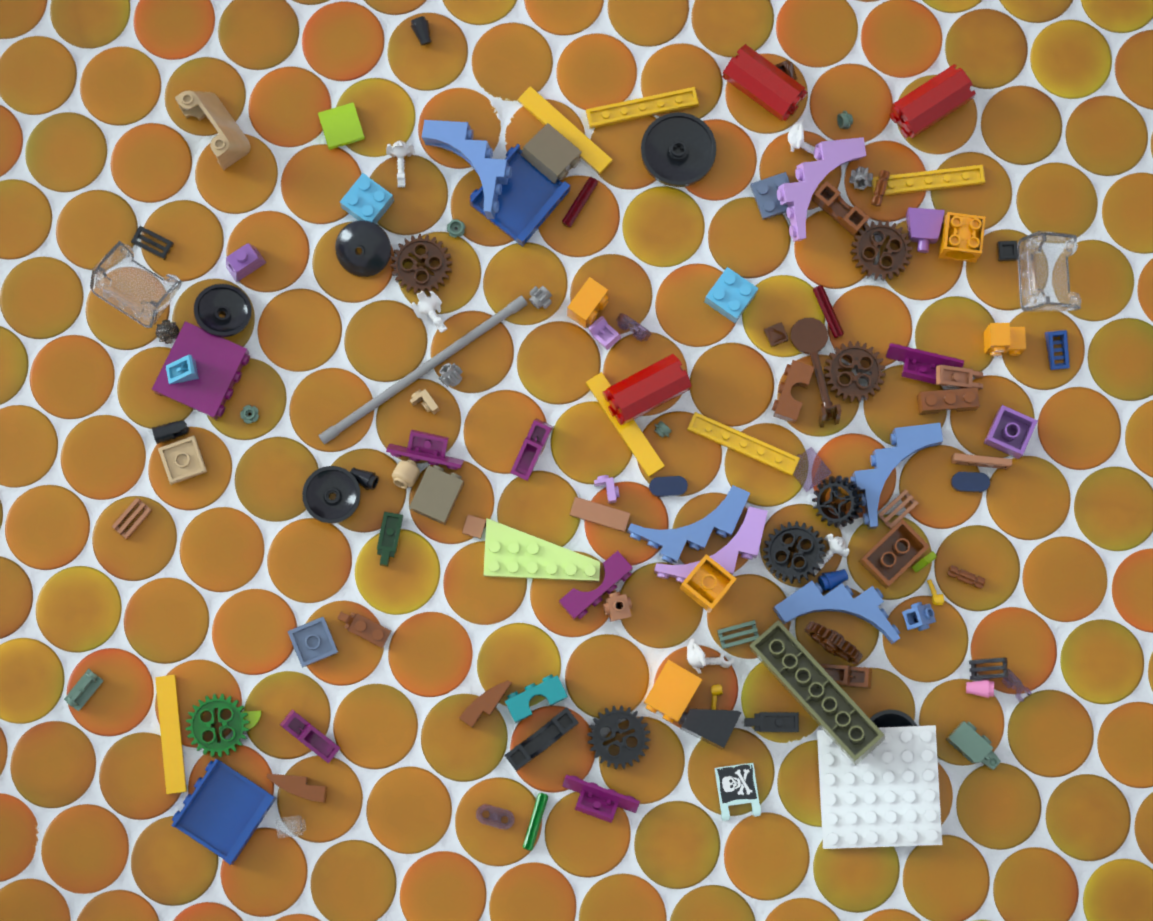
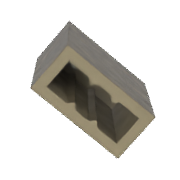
M547 123L523 147L521 156L555 184L559 179L562 181L568 175V170L571 167L574 169L581 160L579 158L582 151Z
M428 465L409 506L410 510L446 525L464 485V481L461 480L462 477L453 472L449 475L444 472L442 467L437 465L433 467Z

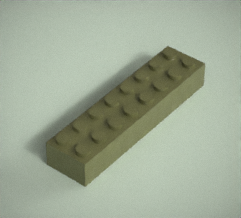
M779 620L749 645L755 656L855 765L885 740V735Z

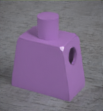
M908 208L906 212L908 237L911 242L918 243L917 252L928 253L929 243L935 244L937 242L945 210Z
M250 243L245 244L226 257V268L236 283L266 264L257 248Z

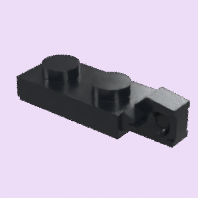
M755 713L754 718L744 719V727H754V731L798 733L799 713Z

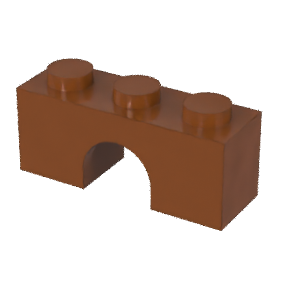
M826 181L814 194L812 201L853 236L857 235L859 230L867 224L870 217L856 205L854 207L848 205L841 198V192Z
M795 360L792 361L791 365L787 364L784 375L787 376L785 383L781 382L778 393H781L779 400L775 399L772 410L775 411L773 417L796 423L803 402L797 401L792 397L791 389L796 386L807 388L815 367Z
M978 387L920 392L917 396L919 415L938 414L945 410H957V412L976 411L980 406Z

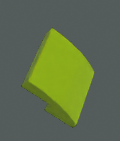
M354 102L318 113L329 150L365 139Z

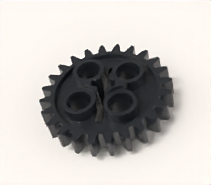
M798 521L795 522L794 526L788 522V527L786 528L781 524L780 531L774 528L775 535H768L771 541H765L768 548H763L764 553L767 554L763 558L765 561H768L765 565L767 568H770V573L776 572L775 577L777 579L782 576L783 582H786L789 578L791 584H793L794 579L801 583L802 577L808 581L809 574L815 577L814 570H821L818 564H824V560L821 557L826 556V553L822 551L826 549L825 544H821L824 540L822 537L818 538L819 532H813V526L807 529L806 523H803L800 527ZM787 538H793L790 544H785L784 542ZM807 543L812 544L808 550L802 549L803 545ZM797 549L798 553H794L792 556L791 552H795ZM779 556H787L784 561H777ZM798 561L805 562L802 567H796Z
M621 705L619 711H617L615 706H613L612 712L605 708V715L599 712L600 719L593 718L596 725H589L593 732L587 733L588 736L592 737L588 744L594 745L590 751L597 752L594 758L601 757L600 764L606 760L608 768L611 763L614 764L615 769L618 768L619 764L625 769L626 763L632 767V760L640 762L638 755L645 756L642 749H649L645 742H650L651 739L646 738L645 735L649 734L650 731L644 730L648 723H641L644 717L637 718L638 711L631 714V707L627 711H623V705ZM621 719H626L629 722V727L625 730L620 729L618 726V722ZM603 727L610 728L611 736L608 738L602 737L600 730ZM631 729L635 730L634 733L624 736L622 742L616 740L606 746L603 745V742L614 738L616 732L623 734ZM627 738H636L637 746L629 747L626 743ZM611 745L619 747L620 752L618 755L612 756L609 753L608 749Z

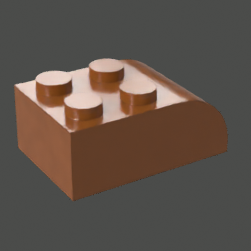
M902 519L859 562L887 589L930 546Z

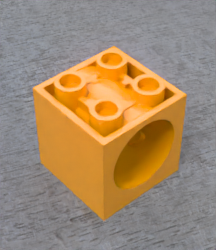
M947 212L941 225L938 258L976 263L982 254L986 217Z
M706 554L681 584L680 589L710 613L737 579Z

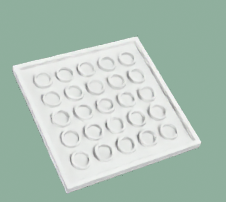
M936 725L880 727L879 729L885 735V740L857 765L848 758L824 730H817L823 849L942 845Z

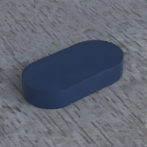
M958 472L952 477L951 485L954 490L959 492L981 493L989 488L990 479L984 473Z
M681 476L656 477L650 482L649 490L656 497L681 496L686 492L688 484L686 479Z

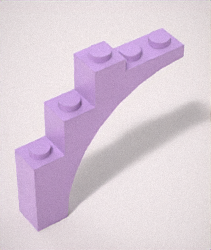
M864 137L823 141L816 144L814 156L817 161L803 162L797 165L795 174L799 182L784 183L778 186L777 198L780 201V205H788L786 212L787 217L790 218L791 226L789 227V233L793 238V242L806 239L805 223L807 209L814 191L824 177L837 166L862 159L866 156Z
M749 506L737 534L726 546L709 557L732 575L734 574L738 554H741V557L744 559L752 560L753 557L756 558L768 511ZM700 561L682 565L656 563L654 573L659 578L668 579L673 577L676 578L677 582L683 583Z

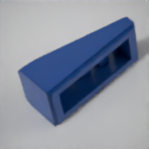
M1067 330L1045 332L1050 370L1070 368ZM1060 336L1061 340L1053 341V337ZM1061 344L1062 347L1053 348V345ZM1054 352H1062L1063 355L1054 356ZM1063 359L1064 363L1055 364L1054 360Z

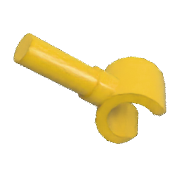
M927 580L932 594L933 605H943L944 595L937 594L932 580Z
M720 684L711 687V710H716L717 695H723Z

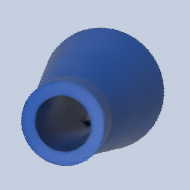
M845 569L822 573L818 577L819 585L823 591H830L848 580V574Z

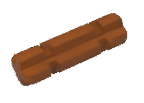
M886 170L880 171L873 194L875 196L872 197L871 204L876 207H880L882 204V197L890 177V172Z
M953 565L948 570L947 575L949 577H957V580L969 585L974 584L976 588L982 589L985 584L984 578L980 576L975 577V574L963 569L958 570V567Z

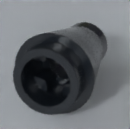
M425 16L411 20V28L420 41L421 46L431 43L429 23Z
M352 468L350 471L358 484L366 490H374L377 486L379 476L375 472Z

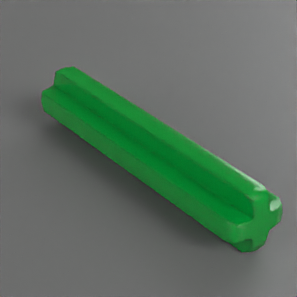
M539 793L523 843V848L526 850H533L548 800L547 794Z

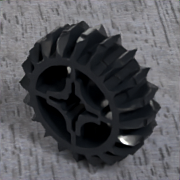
M838 475L836 479L834 476H830L829 480L824 479L822 480L823 484L817 485L819 490L814 491L817 497L813 498L812 501L817 502V505L813 506V509L819 510L816 516L822 515V522L828 520V526L834 523L836 528L840 524L842 527H845L847 522L849 524L854 523L853 519H858V513L863 511L859 507V505L864 504V501H859L863 494L857 493L860 490L859 486L853 487L855 481L848 483L849 477H844L842 480L841 475ZM838 487L846 490L849 495H844ZM831 489L830 499L825 502L826 493ZM837 499H840V500L845 499V501H842V502L839 503V504H836V503H833V504H832V503H831V502H834V501L837 500ZM851 501L850 510L845 514L846 504ZM827 507L834 509L835 514H838V516L832 514Z

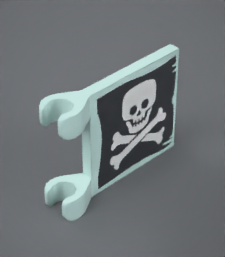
M747 763L714 768L722 821L730 819L728 806L751 803L753 816H760L761 808L754 764Z

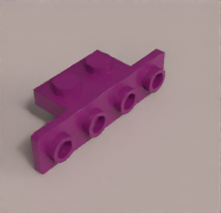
M892 343L889 344L886 358L904 362L902 377L936 384V366L947 365L963 368L964 360Z
M411 430L408 447L389 444L386 452L391 453L395 457L407 456L413 461L425 460L431 465L443 464L447 465V468L454 470L461 468L464 462L462 459L446 456L448 437Z
M566 775L562 785L567 789L580 793L575 810L610 823L613 821L617 807L636 813L640 801L632 796L619 794L613 789H605L596 783L583 781L577 776Z

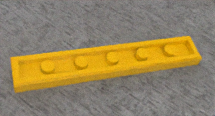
M531 86L518 98V102L542 124L546 125L549 123L582 151L580 158L599 175L612 163L613 160Z
M695 87L586 109L589 128L592 129L697 107L699 102Z
M983 165L890 175L884 196L983 185L986 183ZM873 177V180H871L873 194L879 179L878 177Z
M600 372L586 381V385L647 476L650 477L664 468L665 465L636 422L632 420L624 425H620L616 416L613 417L609 412L608 406L610 404L605 400L602 392L611 385L603 373Z
M697 412L694 413L687 428L690 432L790 476L793 475L800 460L797 456Z
M176 675L155 677L166 794L187 792Z

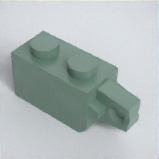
M961 722L946 740L971 763H982L991 770H994L1001 760L992 751L993 747L990 745L992 742L986 736H980L976 732L977 728L970 722Z

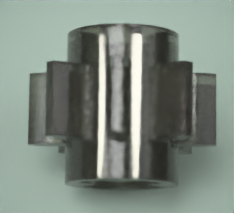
M162 320V324H157L155 334L159 338V342L172 344L173 340L177 339L179 328L176 322Z

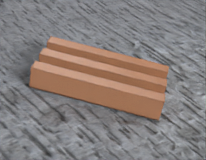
M905 489L878 514V517L891 529L919 503ZM905 496L907 499L885 518L883 515ZM910 501L912 505L890 524L888 521Z
M136 498L112 525V528L128 539L152 510L140 499ZM139 504L140 506H139V507L135 510V512L128 518V520L122 525V527L119 528V526L121 525V523L128 517V515H129V514L134 510V508ZM144 508L145 512L126 533L123 532Z

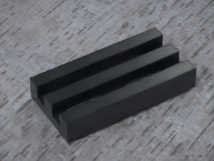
M139 226L131 240L132 244L164 260L166 255L169 254L170 248L174 245L168 239L142 226ZM143 232L167 244V246L164 247L140 234ZM139 238L144 242L162 250L163 253H160L157 250L137 241V239Z
M1007 658L969 660V664H971L969 671L972 674L970 680L1008 677ZM1003 662L1002 666L976 668V664ZM1003 670L1001 674L977 675V672Z

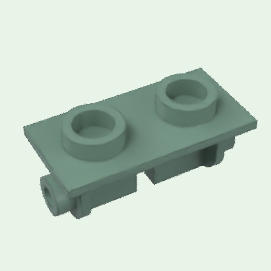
M88 669L64 700L71 707L80 711L104 680Z

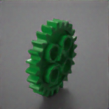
M213 694V699L205 696L206 702L199 699L200 706H192L195 712H188L192 719L186 720V722L191 724V726L185 728L191 731L187 738H194L191 745L198 744L197 751L204 748V755H207L210 751L211 757H214L216 752L219 757H222L225 751L229 756L230 749L236 752L237 744L243 746L240 741L241 738L247 739L243 733L250 731V729L244 727L250 723V721L244 720L248 713L241 712L245 708L244 706L237 707L239 704L238 700L231 703V696L227 700H225L224 694H221L220 699H218L216 694ZM215 708H218V722L222 723V726L219 727L220 743L217 741L218 730L213 727V725L217 724ZM229 709L231 717L228 720H224L222 713L224 710ZM205 712L212 714L209 722L203 721L202 717ZM227 729H231L233 736L227 740L224 738V732ZM208 731H212L214 735L210 742H206L204 739V735Z

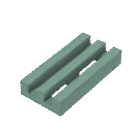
M755 620L717 630L722 649L752 642L759 637ZM752 626V629L738 632L724 637L722 635V633ZM754 633V637L727 644L724 642L728 639Z

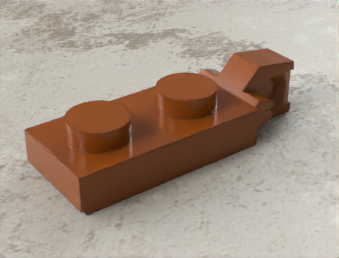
M340 612L338 616L339 620L346 623L344 628L348 629L349 632L382 649L392 632L358 613L352 612L349 616Z

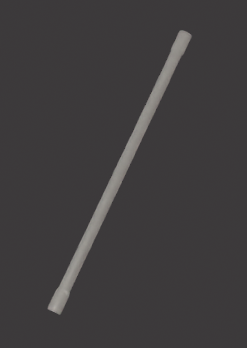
M522 295L494 316L349 416L319 434V438L325 445L349 426L504 319L521 310L528 303Z

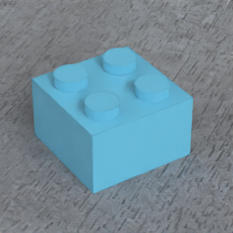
M362 173L341 199L340 205L343 210L357 220L377 223L392 205L394 198L390 192Z
M727 267L706 295L704 302L733 323H736L757 294L758 288Z

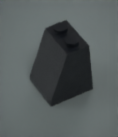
M690 709L688 713L684 711L679 721V724H681L680 729L722 750L741 712Z

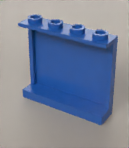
M517 144L515 148L511 147L506 153L507 157L505 159H507L509 166L512 167V176L508 178L507 185L502 184V193L498 195L499 211L498 213L496 212L495 219L488 220L523 247L570 192V185L566 181L561 182L558 180L555 184L521 156L522 150L520 145ZM482 186L479 190L475 189L470 195V205L486 217L483 211L484 193Z
M215 759V761L211 760L205 768V771H207L203 778L200 777L195 783L194 787L196 789L193 794H188L183 801L185 806L181 812L178 810L173 816L172 821L174 822L171 826L176 827L223 858L225 862L233 865L277 798L222 761Z

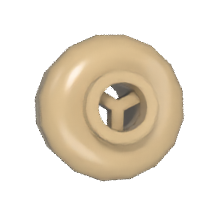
M410 459L399 461L392 473L393 483L402 489L413 487L420 475L417 463Z

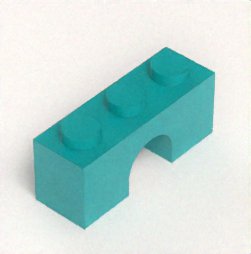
M551 674L542 679L543 683L538 685L532 683L525 687L524 692L518 694L516 691L507 696L508 700L505 703L515 723L533 715L529 703L535 696L545 697L550 706L568 698L558 675L553 677Z

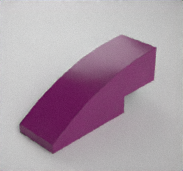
M537 418L533 421L512 467L511 474L528 481L553 429L552 425Z
M291 710L280 724L327 763L340 750L338 745L294 710Z

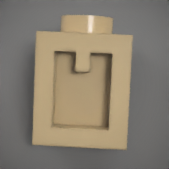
M426 389L423 391L418 390L411 396L410 402L413 406L423 400L421 404L427 412L431 411L433 414H436L440 411Z

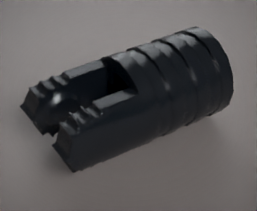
M184 420L152 427V432L156 443L159 444L189 433V427H187Z

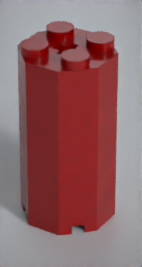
M743 45L737 51L739 55L732 57L726 66L722 78L781 121H787L790 115L797 111L799 107L797 104L806 97L808 92L804 86L748 45Z
M953 64L892 104L890 118L900 126V131L905 138H914L974 99L976 95L975 90L971 92L972 82L963 69H956L957 65Z
M671 354L602 392L605 400L610 404L608 406L609 412L613 417L616 416L620 425H624L690 390L692 385L686 370H682L680 367L682 365L681 361L674 354Z

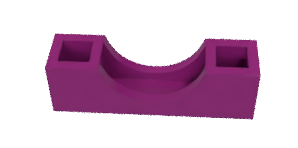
M616 551L603 563L605 578L597 589L590 592H582L573 588L559 600L560 605L573 620L577 617L579 620L588 613L587 609L591 605L597 606L603 600L601 597L606 592L611 594L617 588L616 584L620 580L625 582L632 575L633 567L619 551Z

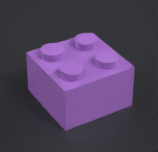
M1002 405L996 413L984 444L1019 459L1025 452L1038 420Z

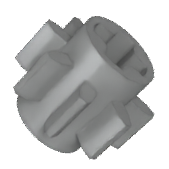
M858 166L856 170H851L850 183H854V189L864 190L867 186L871 187L873 173H869L868 167Z
M535 286L530 291L532 297L529 301L537 309H540L542 306L546 309L551 304L550 298L552 294L544 286H541L539 289Z
M447 363L439 371L441 374L439 380L447 387L449 385L454 387L461 382L462 376L460 374L463 371L455 363L452 365Z

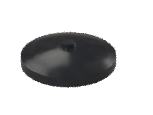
M681 112L663 115L652 122L644 133L641 143L643 164L654 179L665 185L685 187L695 184L709 173L715 161L716 142L714 135L706 123L694 115Z

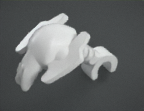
M801 119L794 124L788 133L791 152H794V148L799 149L801 147L814 156L815 147L804 142L802 125L804 119Z
M399 140L393 146L391 144L387 145L386 154L398 158V187H405L404 157L406 155L410 157L412 154H415V149L411 143L407 146V143Z
M424 291L417 293L418 304L416 305L415 302H412L417 318L427 321L426 315H428L440 333L446 331L447 327L435 312V310L438 313L441 312L440 305L442 302L433 291H430V297L426 296Z
M828 534L824 538L830 548L827 550L826 556L822 557L824 564L835 553L845 558L849 555L850 550L845 548L846 542L844 538L839 536L833 537V534ZM818 564L820 569L823 568L824 564Z
M691 639L687 645L688 663L698 674L701 673L700 668L706 665H720L723 668H729L734 662L733 658L730 661L724 660L725 652L716 658H705V653L697 643H694V639Z

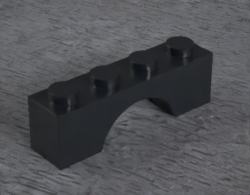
M566 707L537 732L504 756L517 772L576 727L579 722Z

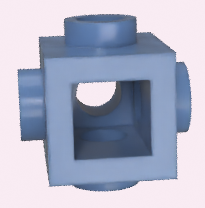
M922 602L910 605L911 609L902 612L908 630L916 628L919 631L930 628L929 624L936 622L931 604L922 605Z

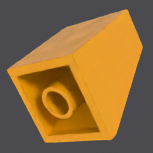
M668 660L644 701V704L647 705L646 709L654 714L657 711L663 714L662 718L670 723L678 722L702 679Z

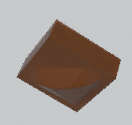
M782 322L764 329L771 348L789 341Z

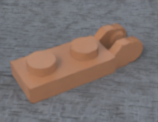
M947 365L936 366V385L963 389L977 387L978 390L983 389V384L973 382V378L983 377L982 372Z

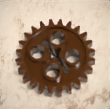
M879 220L878 224L875 225L871 221L870 227L865 224L863 227L864 231L860 229L858 232L859 236H854L853 239L856 242H852L851 247L856 249L851 250L850 253L856 256L853 257L852 261H858L855 268L862 267L861 274L868 272L867 278L874 275V281H876L878 276H881V280L884 281L887 276L889 280H892L893 274L898 277L900 275L899 270L901 272L905 271L903 265H909L910 262L907 259H911L912 255L908 252H911L913 247L907 245L911 243V240H905L908 234H901L902 227L898 230L895 229L896 223L889 226V221L887 220L885 225H882V221ZM873 235H879L882 241L876 242L873 239ZM889 236L890 239L878 263L874 265L873 262L886 237ZM895 243L899 249L892 250L889 244ZM870 251L874 257L867 258L864 252ZM881 260H888L890 266L882 265Z
M419 234L418 239L411 235L410 242L405 238V245L398 244L400 251L394 250L397 257H391V260L396 262L391 264V268L396 269L392 272L393 276H397L395 279L396 283L401 282V288L407 286L406 290L408 293L411 289H414V295L418 291H424L425 293V290H428L430 293L432 288L439 291L438 284L445 286L443 279L449 280V276L446 273H452L451 268L447 267L452 265V261L448 260L451 258V254H445L448 248H441L443 245L442 241L436 244V237L429 240L428 234L425 239H422L421 234ZM420 248L426 250L423 255H417L416 251ZM409 254H412L421 264L425 263V267L434 273V276H431L423 266L419 267L418 262L410 257ZM434 260L440 262V265L436 268L430 266V263ZM406 262L413 263L410 269H405L403 265ZM420 274H425L427 276V279L425 281H419L417 280V277Z
M849 341L848 347L842 343L841 350L835 347V354H829L832 360L826 359L825 361L829 365L823 369L828 372L824 375V378L829 379L826 386L832 385L833 387L830 392L836 390V397L843 395V401L847 397L850 398V403L853 402L854 398L860 403L861 397L867 401L869 399L868 394L874 397V390L879 392L881 389L877 384L883 385L884 383L880 379L886 376L885 373L881 372L886 368V366L880 365L883 358L877 359L879 352L872 353L874 347L866 349L867 343L860 347L859 341L856 342L855 346ZM848 358L851 365H843L841 359ZM867 360L870 367H862L860 361ZM853 368L856 369V376H854L853 372H851ZM845 376L848 378L849 383L842 384L839 378ZM863 378L867 380L868 385L863 387L859 384L858 380Z
M810 621L804 629L808 636L834 656L856 665L863 657L862 653L854 645L844 640V637L834 630L827 629L813 621Z

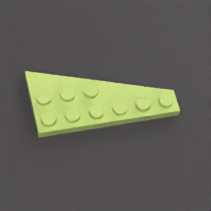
M486 518L484 576L599 582L600 561Z

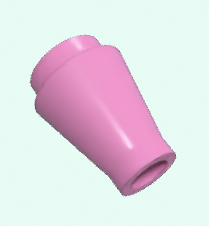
M986 679L966 682V694L985 698L994 697V681Z

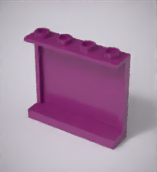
M185 321L152 390L160 396L164 395L217 421L218 417H222L225 411L224 404L226 400H230L234 390L232 388L235 382L238 383L242 376L240 371L243 365L246 366L249 362V351L222 337L208 334L202 328ZM187 355H192L196 361L199 379L169 384L166 365Z

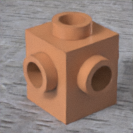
M620 592L609 594V598L605 599L603 609L605 615H609L610 622L632 617L630 597L627 598L626 594L621 595Z

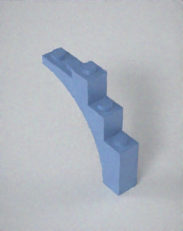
M424 120L422 139L425 145L441 147L452 151L465 159L475 169L483 186V211L487 219H495V214L499 211L498 195L502 193V184L507 185L508 178L512 176V167L509 166L507 159H492L493 149L490 148L488 141L473 140L474 132L468 122Z
M941 423L895 428L892 431L893 434H890L891 445H894V447L875 449L872 453L873 455H870L871 466H874L875 469L854 471L853 476L850 477V482L855 481L854 488L860 487L857 493L863 492V497L860 498V501H864L862 505L865 506L863 522L864 525H867L868 530L878 527L877 510L879 497L884 483L892 470L911 454L924 448L940 445L943 442Z
M732 485L726 498L714 511L691 525L677 529L658 530L644 528L631 523L627 533L634 540L640 541L642 539L647 541V545L652 548H662L659 556H662L663 561L670 564L673 562L677 563L686 543H689V547L694 550H704L712 530H715L716 534L721 537H731L750 492Z
M810 581L773 608L783 624L796 617L813 612H842L870 623L891 644L900 639L898 628L894 624L891 625L887 620L889 618L888 614L883 608L879 609L878 607L884 602L882 600L883 594L878 588L875 589L873 586L853 599V592L848 585L844 586L842 583L823 596L821 586L817 582L814 584L813 581Z

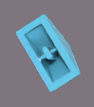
M187 355L166 365L169 384L199 379L196 361L192 355Z

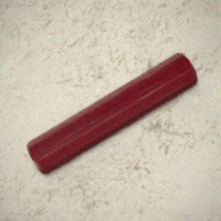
M589 177L562 220L565 226H572L597 186L598 181L593 177Z
M822 285L816 286L813 292L834 338L842 337L844 335L843 329Z

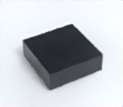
M1017 241L997 242L998 261L1018 260Z

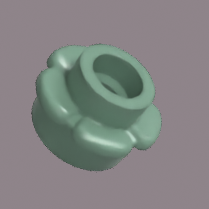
M847 111L838 114V126L841 129H849L853 124L852 115L848 114Z
M457 219L452 220L447 225V231L451 237H461L465 232V224Z
M246 405L243 407V411L240 412V417L244 419L245 423L251 424L258 420L259 410L255 406Z
M662 421L655 424L656 429L654 431L662 438L664 436L669 437L672 430Z

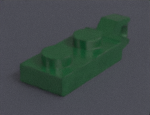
M384 511L377 545V555H381L380 566L388 567L390 557H395L404 517L401 514Z

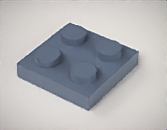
M786 172L750 184L763 220L787 211L788 205H780V201L777 198L778 186L790 183Z
M324 616L287 631L302 668L339 653Z

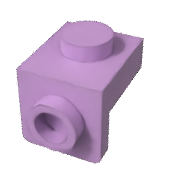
M603 316L595 320L588 328L593 338L606 350L621 339L620 334L607 323Z
M609 475L598 476L597 480H594V487L606 485L608 504L616 503V498L619 497L618 486H614L613 477L609 478Z

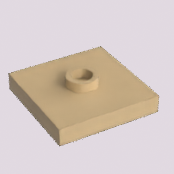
M195 436L158 448L171 485L207 472Z

